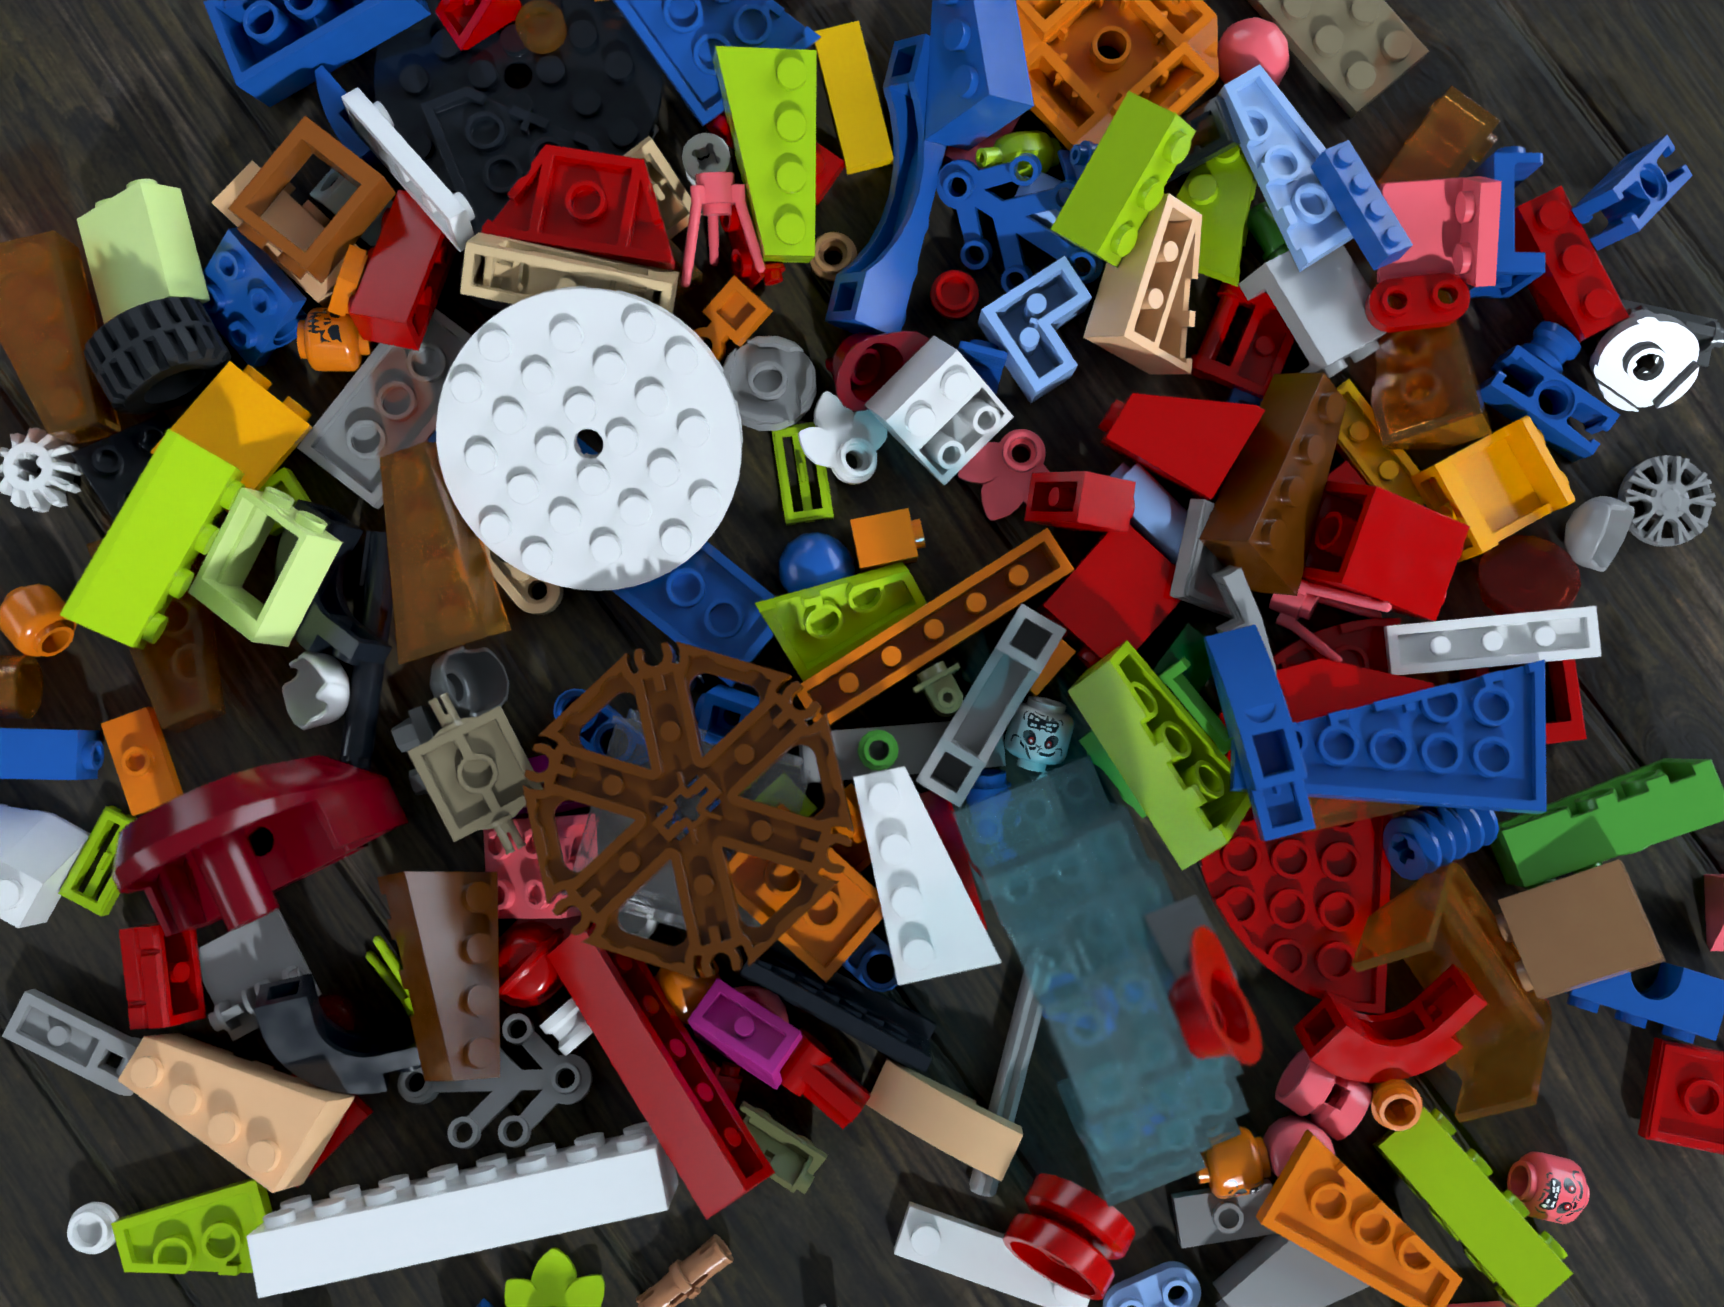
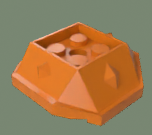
M1016 0L1034 106L1030 109L1069 151H1071L1074 145H1080L1083 141L1099 144L1128 91L1177 115H1181L1212 87L1219 77L1217 15L1203 0ZM1103 46L1113 47L1118 51L1120 57L1107 59L1099 53L1098 48Z

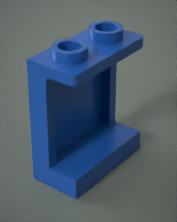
M1521 146L1503 147L1497 149L1468 176H1482L1502 181L1496 286L1474 287L1466 283L1470 291V298L1508 299L1545 273V253L1515 252V188L1543 165V153H1526V148Z

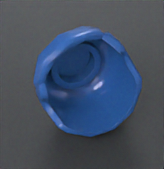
M819 532L804 533L789 542L779 558L780 581L788 593L855 575L856 568L850 551L838 539L828 534Z

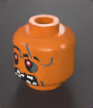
M1240 1126L1205 1133L1201 1140V1152L1192 1154L1198 1183H1208L1212 1193L1219 1199L1257 1193L1263 1187L1264 1178L1271 1176L1269 1157L1263 1138L1261 1136L1254 1137L1253 1133L1246 1127Z

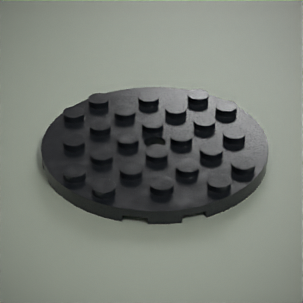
M426 0L431 15L382 42L377 47L374 65L376 101H379L385 107L396 131L452 194H455L456 190L421 104L464 87H470L485 93L488 99L510 108L514 105L547 118L552 125L572 133L579 131L594 137L601 153L623 156L648 136L653 138L655 125L658 126L662 94L665 92V74L612 0H520L525 14L470 49L461 51L435 13L441 0ZM519 69L531 70L533 75L528 86L522 89H513L508 86L509 72L511 70L513 72Z

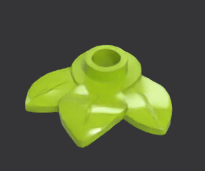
M553 1247L539 1259L531 1280L511 1278L506 1281L505 1305L506 1307H601L605 1294V1283L601 1274H590L577 1278V1271L571 1259L559 1248Z

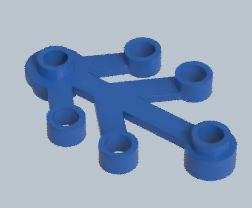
M1022 153L1011 162L979 169L969 160H953L940 170L936 188L942 202L948 207L957 210L965 242L961 249L960 257L967 268L972 270L981 269L991 260L993 254L991 244L982 235L978 208L992 217L1005 266V271L1001 277V285L1006 293L1016 287L1010 281L1011 272H1019L1025 281L1033 276L1030 268L1025 265L1018 235L1057 260L1065 256L1083 284L1095 281L1103 272L1106 265L1104 260L1072 244L1029 216L1053 209L1060 212L1065 204L1059 198L1060 189L1069 188L1073 190L1077 183L1076 181L1070 179L1063 180L1054 188L1004 200L988 190V188L1012 181L1019 186L1032 184L1039 178L1042 171V165L1037 156L1032 153ZM1020 161H1027L1032 165V177L1025 178L1019 174L1018 163ZM955 177L962 178L966 182L967 190L965 194H959L953 189L952 181ZM970 246H978L983 250L984 258L982 261H976L970 256ZM1078 257L1088 259L1091 264V270L1086 273L1077 270L1075 259Z

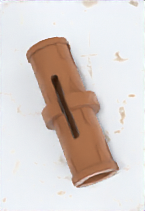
M714 1234L683 1261L677 1259L669 1266V1272L662 1279L636 1297L637 1306L676 1307L686 1298L694 1299L701 1293L702 1285L734 1261L730 1249L718 1235Z

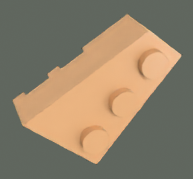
M1169 193L1163 194L1159 204L1149 212L1139 229L1135 246L1128 255L1123 257L1118 268L1106 263L1083 338L1150 375L1191 374L1192 359L1185 358L1187 327L1195 326L1196 311L1189 310L1190 282L1192 279H1198L1202 214Z

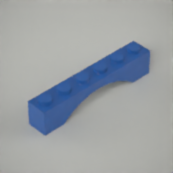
M926 33L894 41L883 85L893 134L894 159L889 196L881 220L867 245L849 265L836 274L825 322L852 334L859 332L884 334L901 331L906 320V309L912 284L918 272L917 264L924 236L929 227V215L938 183V174L941 170L946 145L924 141L930 36Z

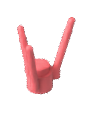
M733 172L695 174L696 185L690 186L691 208L682 264L681 286L687 288L691 283L701 210L703 216H708L709 262L712 266H717L719 264L718 216L731 215V205L734 204L755 268L759 273L764 272L765 264L746 204L745 184H735Z
M1301 579L1297 596L1273 594L1269 604V609L1280 613L1276 624L1294 632L1328 660L1341 663L1342 657L1297 620L1300 617L1309 620L1318 603L1371 619L1381 618L1382 613L1380 611L1389 612L1392 608L1391 604L1385 601L1310 583Z

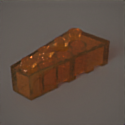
M422 442L380 457L399 665L511 631L483 542L462 518L445 484L439 463L437 443Z

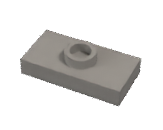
M1264 1179L1263 1187L1257 1193L1226 1199L1216 1197L1210 1188L1171 1194L1178 1243L1181 1248L1277 1234L1260 1224L1255 1217L1272 1189L1270 1180Z

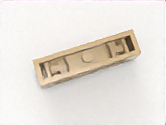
M479 232L469 239L465 245L460 294L515 304L544 291L563 287L585 286V288L624 291L649 300L673 314L679 272Z

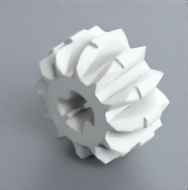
M29 428L27 436L20 433L10 434L12 448H0V456L4 457L3 464H0V476L4 477L0 482V492L11 496L10 502L13 505L24 509L31 507L32 510L41 513L49 512L51 504L57 507L68 506L65 492H81L78 484L73 483L74 476L83 474L79 466L74 464L75 460L71 455V452L78 450L77 447L67 445V439L62 434L56 432L47 434L45 430L39 428ZM38 467L42 468L40 474L37 473Z

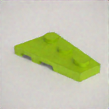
M1240 145L1191 170L1176 197L1202 214L1198 273L1238 287L1241 273L1239 265L1243 246H1246L1248 235L1247 221L1250 204L1254 200L1257 181Z
M903 562L755 603L803 682L927 604L912 574Z
M253 1178L118 1218L111 1223L124 1272L186 1274L188 1271L218 1272V1275L237 1276L240 1273H253L246 1236L263 1223V1216L273 1211L267 1189Z

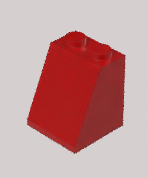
M1132 393L1124 402L1116 399L1109 407L1098 426L1099 429L1105 432L1100 443L1135 463L1139 462L1148 471L1196 499L1209 500L1215 495L1265 410L1258 405Z
M1327 481L1302 579L1310 583L1385 601L1391 604L1392 608L1390 611L1436 622L1440 608L1445 602L1447 589L1457 561L1462 555L1464 542L1470 526L1378 486Z

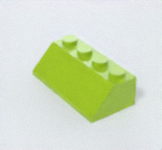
M168 429L60 615L132 648L144 649L147 642L154 644L167 626L169 618L164 616V613L173 597L177 599L182 598L192 583L194 573L190 571V568L199 553L206 555L209 552L220 530L215 525L224 509L230 511L241 487H245V484L240 482L245 474L237 467Z

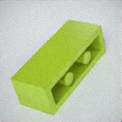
M1128 91L1051 230L1072 244L1118 268L1123 257L1128 255L1135 246L1138 231L1149 212L1161 201L1164 186L1176 165L1181 163L1187 156L1191 146V139L1196 131L1176 113Z

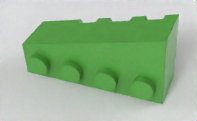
M1664 758L1546 804L1547 812L1541 814L1523 813L1498 823L1499 831L1497 838L1490 845L1506 884L1526 887L1529 890L1556 881L1555 877L1570 872L1580 873L1602 865V861L1620 855L1632 854L1650 845L1724 821V789L1711 759Z

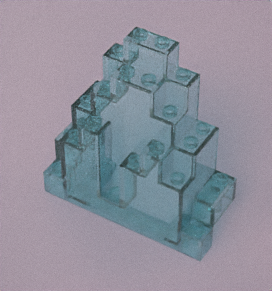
M1081 755L1045 769L1044 772H1038V776L965 804L960 808L950 810V813L965 848L970 869L983 901L992 900L1004 933L1016 947L1037 1002L1048 1019L1070 1075L1069 1078L1055 1084L1072 1127L1082 1144L1099 1190L1108 1207L1205 1169L1206 1166L1200 1152L1240 1135L1241 1132L1235 1117L1248 1113L1249 1110L1235 1076L1243 1073L1238 1060L1232 1055L1206 1059L1196 1058L1187 1047L1151 954L1147 950L1143 915L1175 902L1159 862L1146 856L1127 806L1108 802L1090 755Z

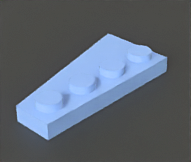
M1260 64L1225 84L1217 96L1225 100L1241 143L1239 145L1297 268L1301 272L1353 239L1352 234L1311 169V165L1326 148Z

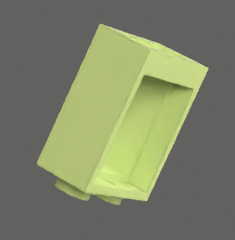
M241 487L188 592L251 642L288 647L342 542L325 530L328 524L323 519L303 510L298 511L292 506L295 500L291 496L272 487H266L264 492ZM275 521H277L299 539L264 605L243 589L242 585Z

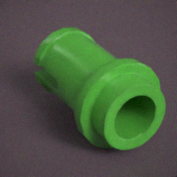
M1262 202L1249 210L1247 227L1264 251L1262 259L1268 262L1289 251L1267 202Z
M874 730L861 738L857 752L864 766L871 770L880 771L894 764L898 757L899 749L897 741L890 733L883 730ZM873 741L883 743L884 754L878 760L873 759L869 754V746Z

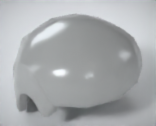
M1608 496L1594 497L1581 504L1573 511L1565 527L1564 545L1569 558L1582 567L1604 572L1616 556L1627 535L1635 514L1634 508Z

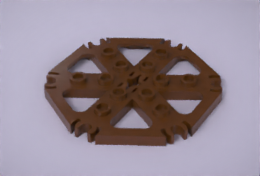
M676 641L680 649L679 663H675V650L667 642L661 643L663 660L656 666L648 664L647 656L643 649H636L634 661L639 669L636 673H634L631 666V655L626 653L538 736L551 738L558 743V746L554 748L550 745L538 743L534 744L532 750L545 754L548 757L549 766L541 773L526 770L524 774L530 781L544 783V789L536 790L523 784L522 786L547 904H552L559 894L566 891L568 897L559 900L552 912L559 916L565 913L571 906H575L581 912L580 922L570 932L574 936L586 933L595 923L597 924L595 930L582 943L698 979L700 974L697 970V956H702V972L706 977L716 975L713 960L717 953L727 954L730 957L733 971L742 969L743 966L742 953L737 947L740 945L744 947L748 956V967L767 951L839 882L823 877L819 871L821 868H824L830 873H843L845 867L831 862L828 857V850L836 843L851 847L853 840L846 835L832 834V827H846L853 832L855 831L828 715L825 712L819 721L811 726L807 724L808 720L815 718L819 714L822 706L815 701L805 710H797L794 707L793 699L795 695L804 688L798 681L786 687L783 695L778 694L783 684L793 678L789 674ZM707 673L755 688L759 694V705L704 755L690 692L693 679L700 674ZM627 692L636 696L651 769L589 751L581 743L580 733L582 728L621 693ZM805 745L813 750L825 796V806L818 815L806 817L740 797L794 746ZM699 777L695 783L689 788L687 787L695 778ZM707 788L709 789L700 798L701 802L696 807L697 812L700 814L697 820L694 821L689 817H685L681 821L677 820L668 828V825L677 817L676 814L681 809L680 805L676 802L680 796L692 799L695 796H700ZM719 799L721 803L710 812L708 809ZM573 800L635 819L626 830L581 872L572 871L566 866L555 820V811L562 802ZM668 807L662 814L657 816L663 808ZM688 828L689 833L679 840L678 837ZM725 847L794 868L800 876L801 885L797 893L761 926H749L740 917ZM671 861L687 930L685 941L677 946L667 945L629 933L619 923V912L622 907Z

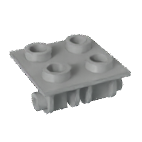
M279 909L198 948L202 982L215 1005L214 1012L208 1015L209 1022L217 1032L222 1029L228 1031L232 1041L259 1028L254 1006L261 984L311 973ZM313 977L317 995L320 996L322 993Z

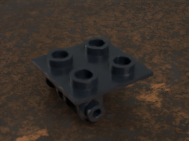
M164 412L71 452L72 457L113 521H115L153 456L150 451L163 438L167 430L172 427Z

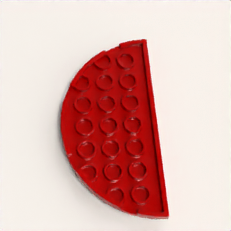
M1373 618L1352 621L1325 628L1313 634L1340 655L1342 663L1388 673L1384 627L1401 625V618ZM1301 638L1272 655L1276 669L1309 660L1327 659ZM1221 709L1218 714V718L1226 726L1223 712ZM1230 750L1229 752H1227V753L1224 754V755H1225V756L1227 757V759L1231 762V750ZM1308 797L1316 828L1268 841L1260 840L1252 807L1250 806L1230 841L1198 861L1204 883L1224 922L1239 942L1262 965L1287 983L1322 1000L1329 994L1352 1010L1385 1014L1391 865L1383 848V832L1385 826L1393 819L1394 803Z

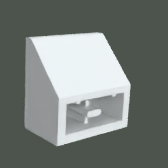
M935 336L864 404L890 434L944 486L1014 417L961 353Z

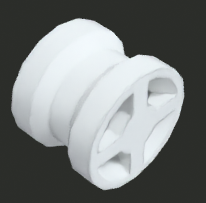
M701 133L687 141L683 148L682 161L687 178L692 186L696 185L695 174L733 172L729 148L722 138L711 133ZM710 153L709 158H705L702 161L698 160V157L702 158Z
M572 998L539 1026L545 1034H553L559 1041V1050L564 1056L568 1055L593 1033Z

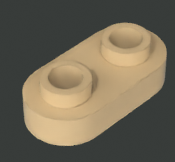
M482 542L480 556L484 566L520 609L533 615H545L559 606L564 592L562 586L539 580L518 570L509 563L504 562L502 558ZM544 582L547 586V594L544 598L535 600L531 593L532 588L536 583Z

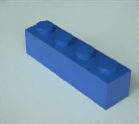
M1347 140L1323 150L1311 165V169L1372 269L1375 271L1399 260L1413 246V243L1351 142Z

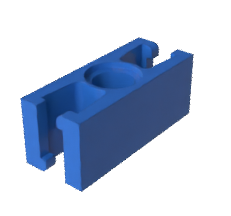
M1668 135L1625 156L1571 209L1581 224L1589 222L1593 218L1592 214L1600 210L1607 218L1608 225L1606 228L1590 239L1597 251L1640 231L1693 176L1686 164L1666 174L1657 165V159L1661 154L1666 158L1675 151V146Z
M1519 345L1514 346L1498 357L1491 367V370L1496 374L1480 383L1473 395L1512 422L1528 415L1534 425L1544 435L1546 445L1572 463L1593 455L1600 443L1595 439L1588 441L1567 424L1568 417L1571 416L1587 426L1585 430L1593 435L1602 430L1605 432L1610 430L1620 416L1619 413ZM1502 369H1505L1525 386V390L1522 393L1503 383L1507 375L1502 372ZM1540 394L1545 395L1551 401V415L1545 413L1540 408L1538 401Z

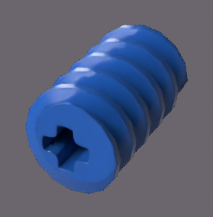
M1421 805L1418 809L1408 811L1402 816L1393 818L1385 826L1383 848L1390 865L1401 877L1409 880L1420 879L1426 873H1432L1441 866L1451 864L1453 860L1461 859L1468 853L1478 851L1482 846L1490 845L1498 835V820L1494 811Z

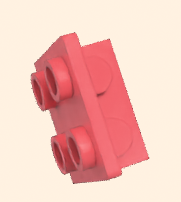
M1482 176L1382 183L1380 191L1413 243V246L1399 260L1377 269V282L1380 283L1391 278L1451 273L1474 287L1496 286L1502 181Z
M596 813L556 816L555 820L564 862L570 870L581 872L599 855ZM529 818L512 819L526 845L517 849L509 832H507L515 849L514 852L506 855V851L494 828L483 830L485 872H497L498 919H562L581 915L580 910L575 906H571L565 913L559 916L552 912L559 900L568 897L566 891L559 894L552 904H547Z

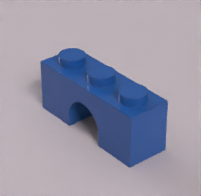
M1661 962L1655 982L1642 992H1638L1635 989L1631 979V972L1565 992L1569 994L1566 1004L1593 1013H1598L1601 1004L1616 1009L1614 1019L1644 1029L1648 1020L1664 1024L1661 1034L1691 1044L1694 1043L1696 1035L1716 1041L1724 1015V980L1665 962Z

